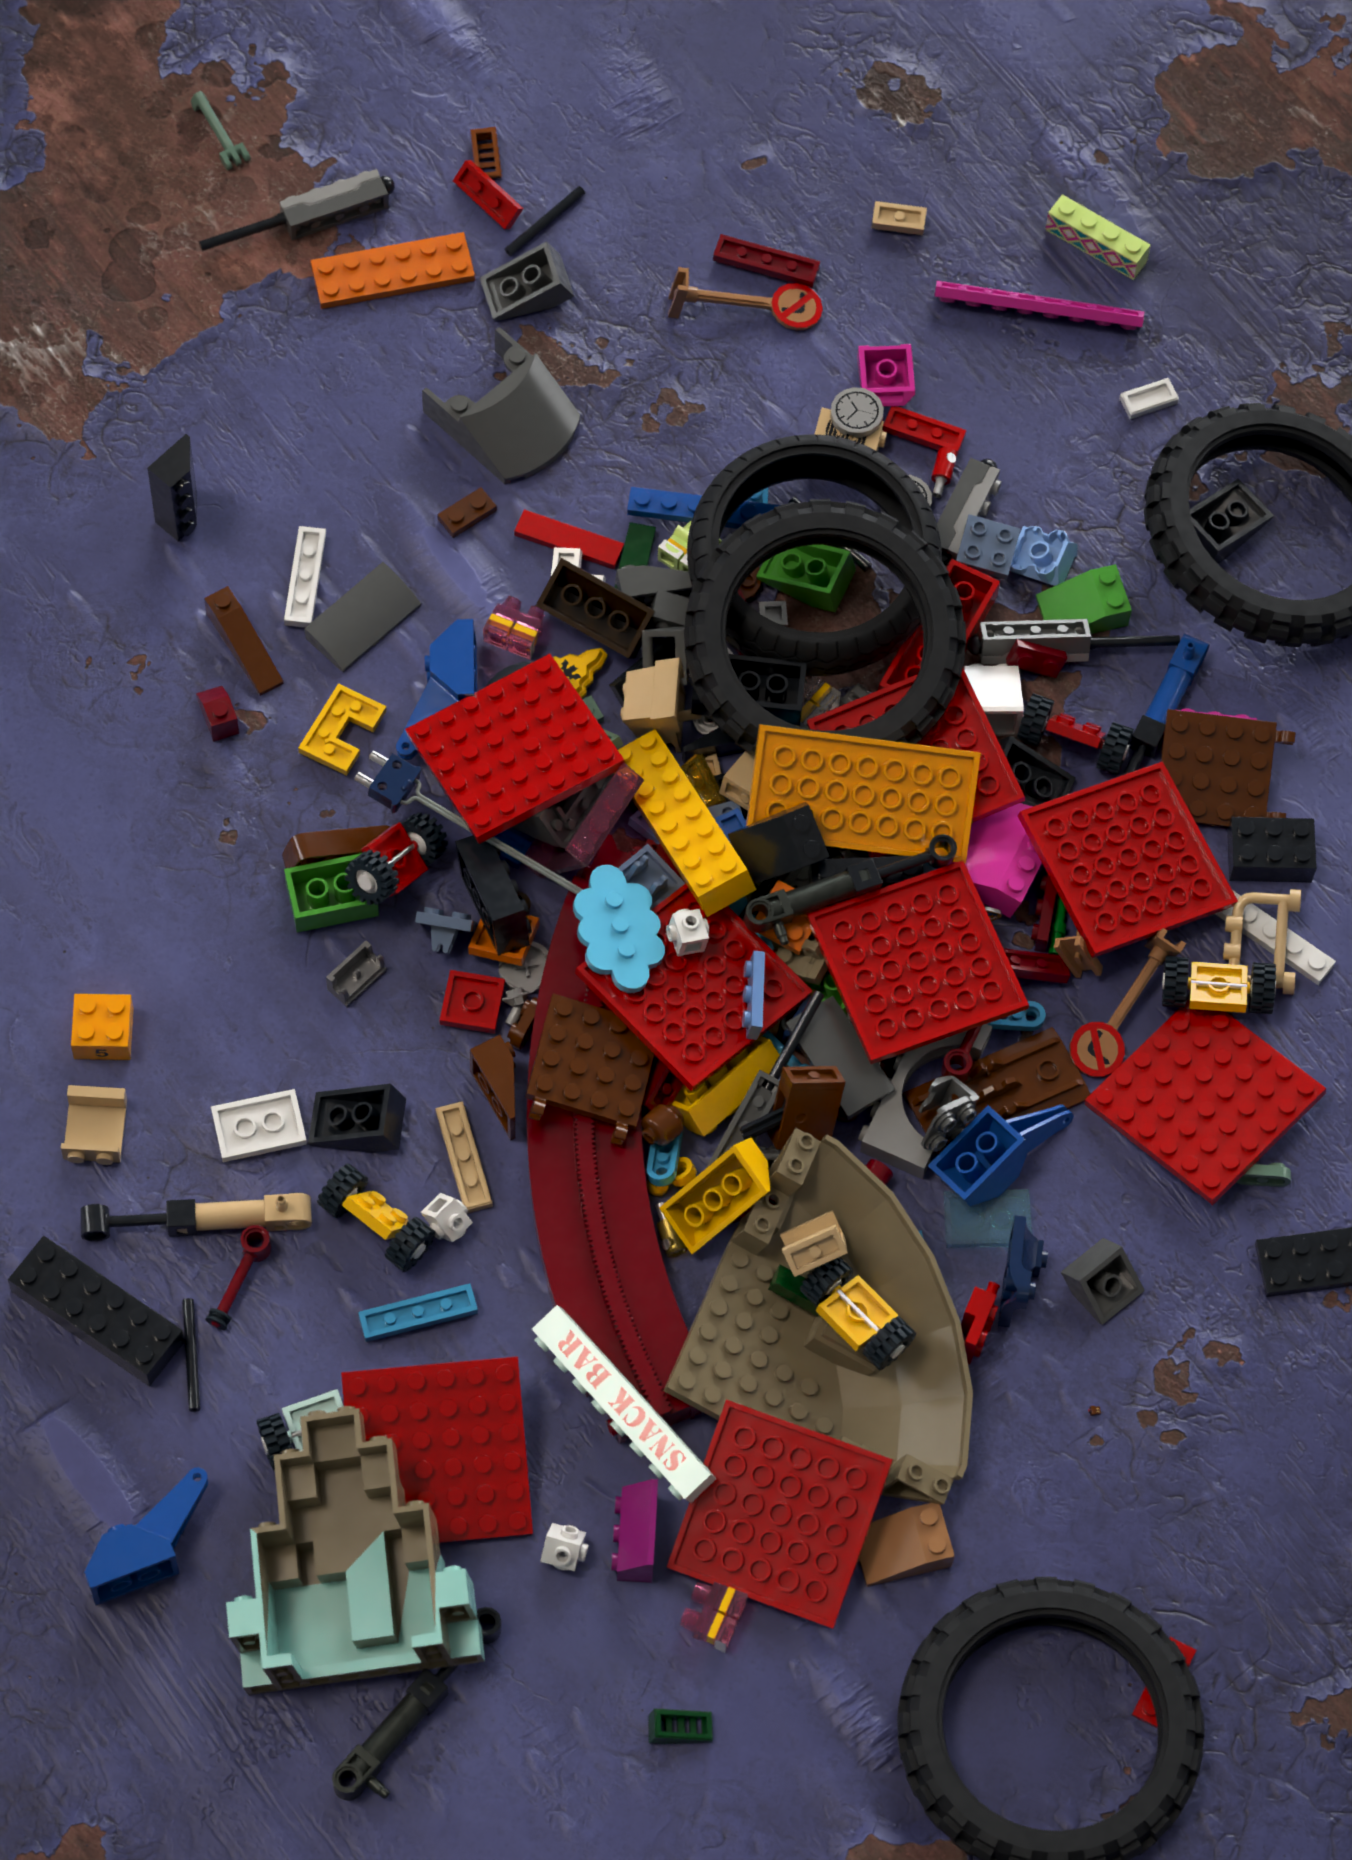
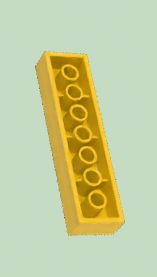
M656 729L618 749L625 760L626 767L618 770L616 776L705 915L708 917L755 891V885L746 866Z

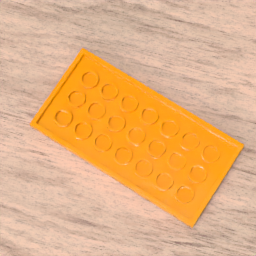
M759 724L746 826L806 802L810 806L825 846L914 856L925 852V849L928 848L935 836L945 834L952 837L957 845L953 862L963 860L966 863L981 753ZM944 848L935 849L939 856L948 855Z

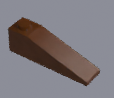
M226 586L205 597L207 616L258 694L261 696L284 684L282 677L230 588Z

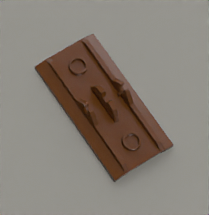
M1053 1027L972 1062L969 1078L964 1083L979 1096L975 1106V1111L977 1112L975 1118L988 1105L1004 1120L1045 1110L1063 1104L1068 1110L1084 1103L1085 1099L1090 1095L1084 1079ZM963 1067L956 1069V1071L963 1070ZM935 1079L902 1094L925 1134L932 1120L938 1114L937 1109L940 1106H936L923 1113H920L918 1110L930 1093L928 1090ZM952 1094V1101L959 1099L956 1094ZM947 1140L946 1145H945L941 1150H939V1151H937V1152H934L935 1155H936V1157H937L952 1141Z

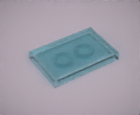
M1029 1189L1005 1190L999 1197L973 1206L966 1204L954 1191L943 1192L946 1248L1008 1247L1015 1215L1027 1216V1227L1032 1233Z

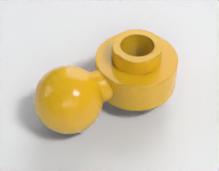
M679 1158L676 1178L671 1183L674 1186H685L695 1178L697 1170L689 1158ZM649 1179L647 1180V1190L653 1196H662L669 1189V1185L655 1186L650 1183Z

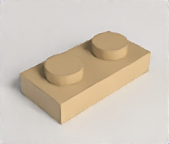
M875 201L872 229L923 235L927 208Z

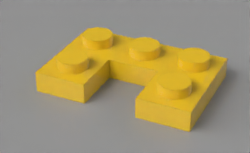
M338 683L298 747L299 753L347 776L360 755V749L339 740V737L349 721L374 733L387 712L386 706Z

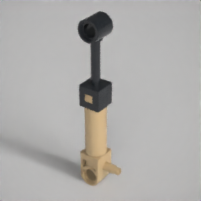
M304 1193L264 1195V1200L196 1203L195 1199L167 1200L166 1213L110 1216L108 1206L102 1204L86 1205L80 1210L81 1238L87 1241L106 1240L110 1236V1228L167 1225L169 1237L197 1235V1231L241 1229L252 1225L266 1227L267 1231L304 1230L312 1225L311 1197Z

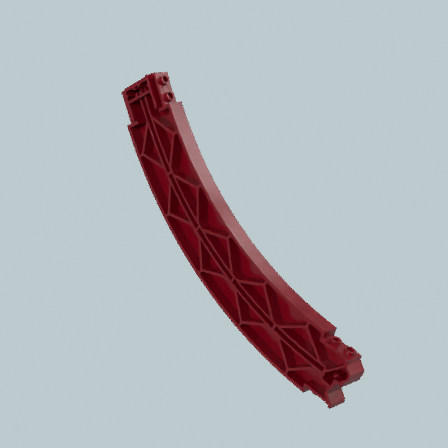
M605 833L602 842L597 841L594 846L592 856L595 858L592 865L588 864L583 871L582 878L574 876L571 883L583 890L589 888V879L594 869L601 865H612L619 868L643 847H633V851L626 853L617 849L612 835ZM647 839L646 844H649L682 879L661 844H656L654 840ZM569 890L554 930L540 984L531 1037L528 1083L550 998L553 993L610 1010L575 974L576 968L585 961V953L588 947L584 946L577 937V929L581 921L576 918L573 912L576 894ZM527 1099V1152L532 1210L542 1266L553 1308L558 1305L567 1312L669 1426L689 1418L690 1420L694 1419L702 1411L663 1391L689 1332L674 1297L655 1233L644 1168L641 1110L635 1130L628 1129L625 1141L623 1140L622 1146L610 1143L615 1125L554 1106L545 1105L540 1121L529 1119L533 1100ZM588 1391L585 1393L586 1397L591 1396ZM606 1412L609 1418L606 1420V1424L611 1436H617L620 1444L626 1442V1439L629 1437L627 1434L621 1436L610 1425L613 1419Z

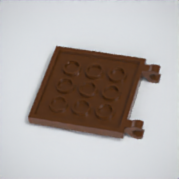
M1167 709L1161 762L1163 761L1196 824L1228 828L1231 817L1286 818V813L1267 812L1274 743L1293 745L1296 732L1276 731L1277 722Z
M553 993L550 998L525 1098L533 1100L528 1118L540 1121L545 1105L554 1106L615 1125L610 1143L622 1146L628 1129L634 1131L637 1126L654 1053L612 1011Z

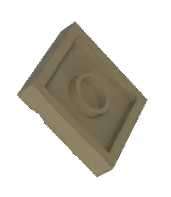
M813 933L803 943L800 955L780 945L776 954L803 981L819 985L828 967Z

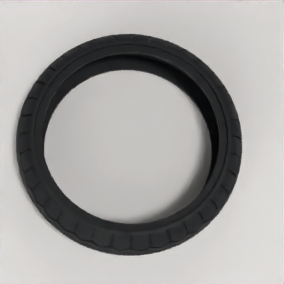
M817 434L794 435L775 439L752 448L729 463L714 478L701 497L691 521L687 543V564L693 588L704 563L719 545V539L726 523L740 505L756 493L770 486L792 480L816 479L842 484L867 496L886 514L899 520V523L905 528L916 532L928 543L927 546L935 556H939L942 561L940 534L934 514L923 493L906 472L889 458L866 445L841 437ZM905 586L891 605L879 615L858 626L835 632H807L780 625L754 610L737 592L727 614L726 641L745 656L782 659L799 663L806 662V676H831L865 668L887 657L913 635L920 626L921 619L912 596Z

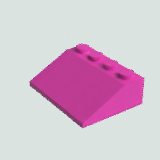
M1021 803L971 823L965 863L982 902L991 908L1001 910V913L1011 918L1022 903L1042 864L1018 818L1020 811L1033 806Z

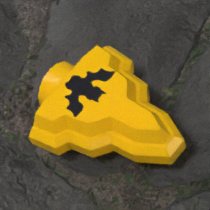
M603 648L586 650L580 655L568 654L562 658L557 656L553 658L580 697L583 698L587 695L586 689L593 683V674L602 668L608 654Z

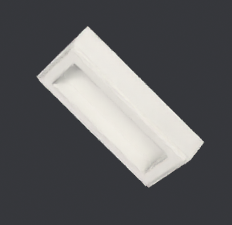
M1169 378L1121 393L1119 398L1129 419L1178 404L1179 397Z

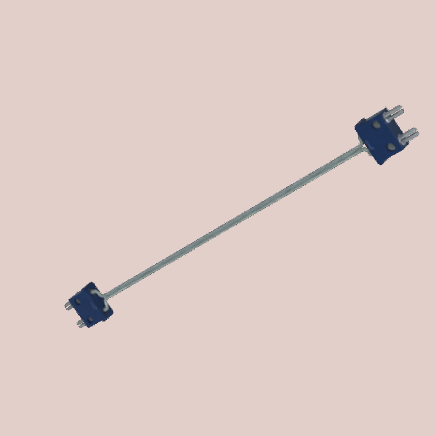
M372 751L369 759L383 766L374 780L361 772H358L355 776L357 782L369 788L368 796L391 809V813L397 812L401 805H408L416 800L471 832L461 817L420 793V766L415 767L393 753L388 759L378 752ZM417 784V796H413L405 801L413 787ZM492 837L486 840V842L576 895L583 890L497 838ZM811 996L806 998L802 1002V1004L797 1007L798 1010L793 1016V1018L804 1011ZM784 1017L781 1021V1026L785 1030L781 1038L783 1044L787 1042L790 1036L785 1025L787 1017Z

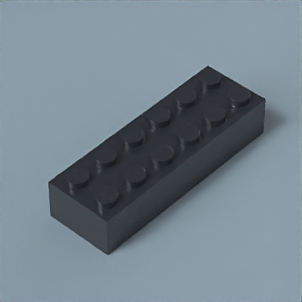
M44 1235L8 1279L12 1293L149 1387L185 1342L182 1329Z

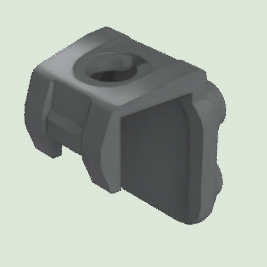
M954 1076L936 1078L928 1090L930 1092L928 1097L918 1110L920 1113H923L936 1106H940L937 1109L938 1114L932 1120L920 1143L924 1149H933L935 1152L941 1150L946 1145L947 1140L953 1141L966 1128L965 1125L972 1121L977 1114L975 1106L979 1096ZM952 1094H956L959 1099L952 1101Z

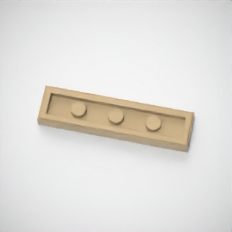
M463 1101L435 1108L461 1202L468 1209V1213L493 1207Z

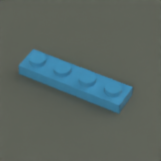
M469 1283L360 1311L358 1316L365 1342L478 1314V1309L471 1284Z

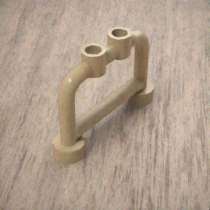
M1290 889V895L1257 892L1245 893L1234 904L1232 916L1226 915L1225 932H1231L1230 943H1224L1223 960H1229L1231 965H1240L1243 913L1246 905L1251 903L1278 905L1274 952L1276 988H1283V994L1294 995L1296 973L1284 972L1288 913L1289 911L1300 912L1301 890ZM1247 975V982L1251 983V975Z

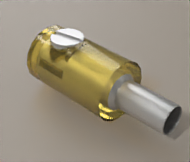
M660 1202L655 1207L660 1218V1222L656 1224L662 1241V1247L667 1257L680 1256L687 1251V1247L659 1209L664 1204V1202Z

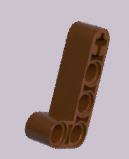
M380 825L297 834L291 837L282 853L285 869L363 853L361 849L390 826Z

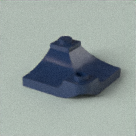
M1015 1215L1010 1233L998 1326L1009 1328L1013 1312L1017 1309H1026L1028 1299L1034 1300L1036 1283L1031 1282V1278L1038 1277L1040 1269L1046 1268L1048 1251H1043L1044 1240H1038L1029 1231L1026 1223L1027 1216Z

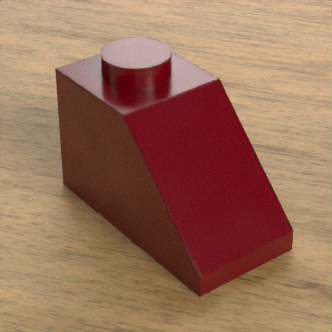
M223 686L196 693L213 742L239 734L237 716L230 697Z

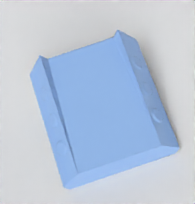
M1023 526L1017 540L1009 571L1056 586L1065 581L1073 560L1077 557V543L1069 541L1067 533L1062 530H1055L1047 534L1040 527Z

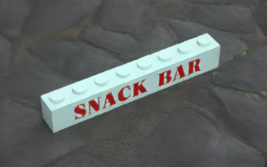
M556 1305L532 1328L537 1335L534 1339L535 1342L545 1352L550 1349L556 1356L553 1360L554 1363L564 1373L568 1370L575 1377L572 1381L573 1384L583 1394L587 1391L594 1398L591 1404L602 1415L606 1412L613 1419L610 1425L619 1435L627 1434L633 1441L629 1446L639 1457L642 1458L645 1455L652 1462L648 1467L659 1479L665 1477L671 1483L668 1489L679 1501L684 1498L690 1503L693 1502L717 1479L564 1309Z

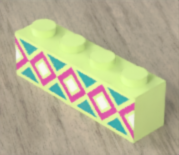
M1061 195L1048 212L1045 230L1132 280L1135 279L1147 263L1150 244L1068 197Z

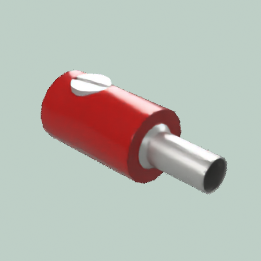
M940 448L937 453L931 477L932 481L935 482L932 495L936 498L942 496L944 485H948L951 482L957 458V452L951 448Z

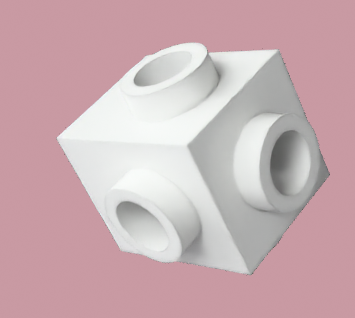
M681 909L672 914L669 925L666 926L667 938L670 942H673L677 956L705 951L709 940V925L706 918H702L700 909Z
M442 1193L421 1211L430 1227L436 1231L435 1237L439 1240L443 1238L454 1242L465 1234L466 1229L473 1223L467 1216L468 1209L462 1202Z
M552 1523L546 1535L540 1562L554 1565V1567L560 1570L575 1571L578 1562H584L589 1545L584 1544L586 1532L579 1531L574 1526H562Z

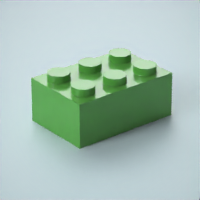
M360 854L284 869L296 932L379 916L378 904L367 905V900L363 903L359 901L360 896L354 897L352 894L355 892L354 889L349 890L347 887L350 881H345L347 865Z

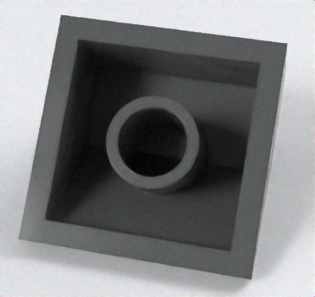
M1102 1238L1061 1271L1073 1296L1101 1325L1145 1291L1123 1247L1105 1238Z

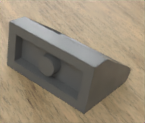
M684 626L642 630L643 668L654 666L653 637L674 636L675 658L682 660L685 672L682 681L683 685H687Z

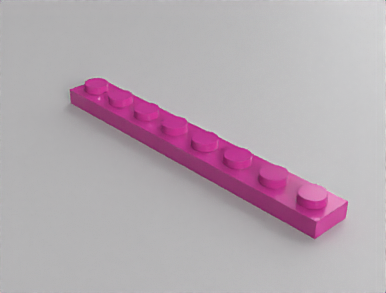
M937 281L935 297H940L939 300L943 302L953 303L955 300H962L969 306H981V303L989 304L991 308L996 310H1007V307L1016 308L1017 312L1022 314H1032L1033 311L1042 312L1043 316L1049 318H1058L1059 315L1069 316V320L1084 322L1085 319L1095 320V324L1110 326V323L1121 324V327L1124 329L1135 330L1136 327H1142L1144 320V311Z

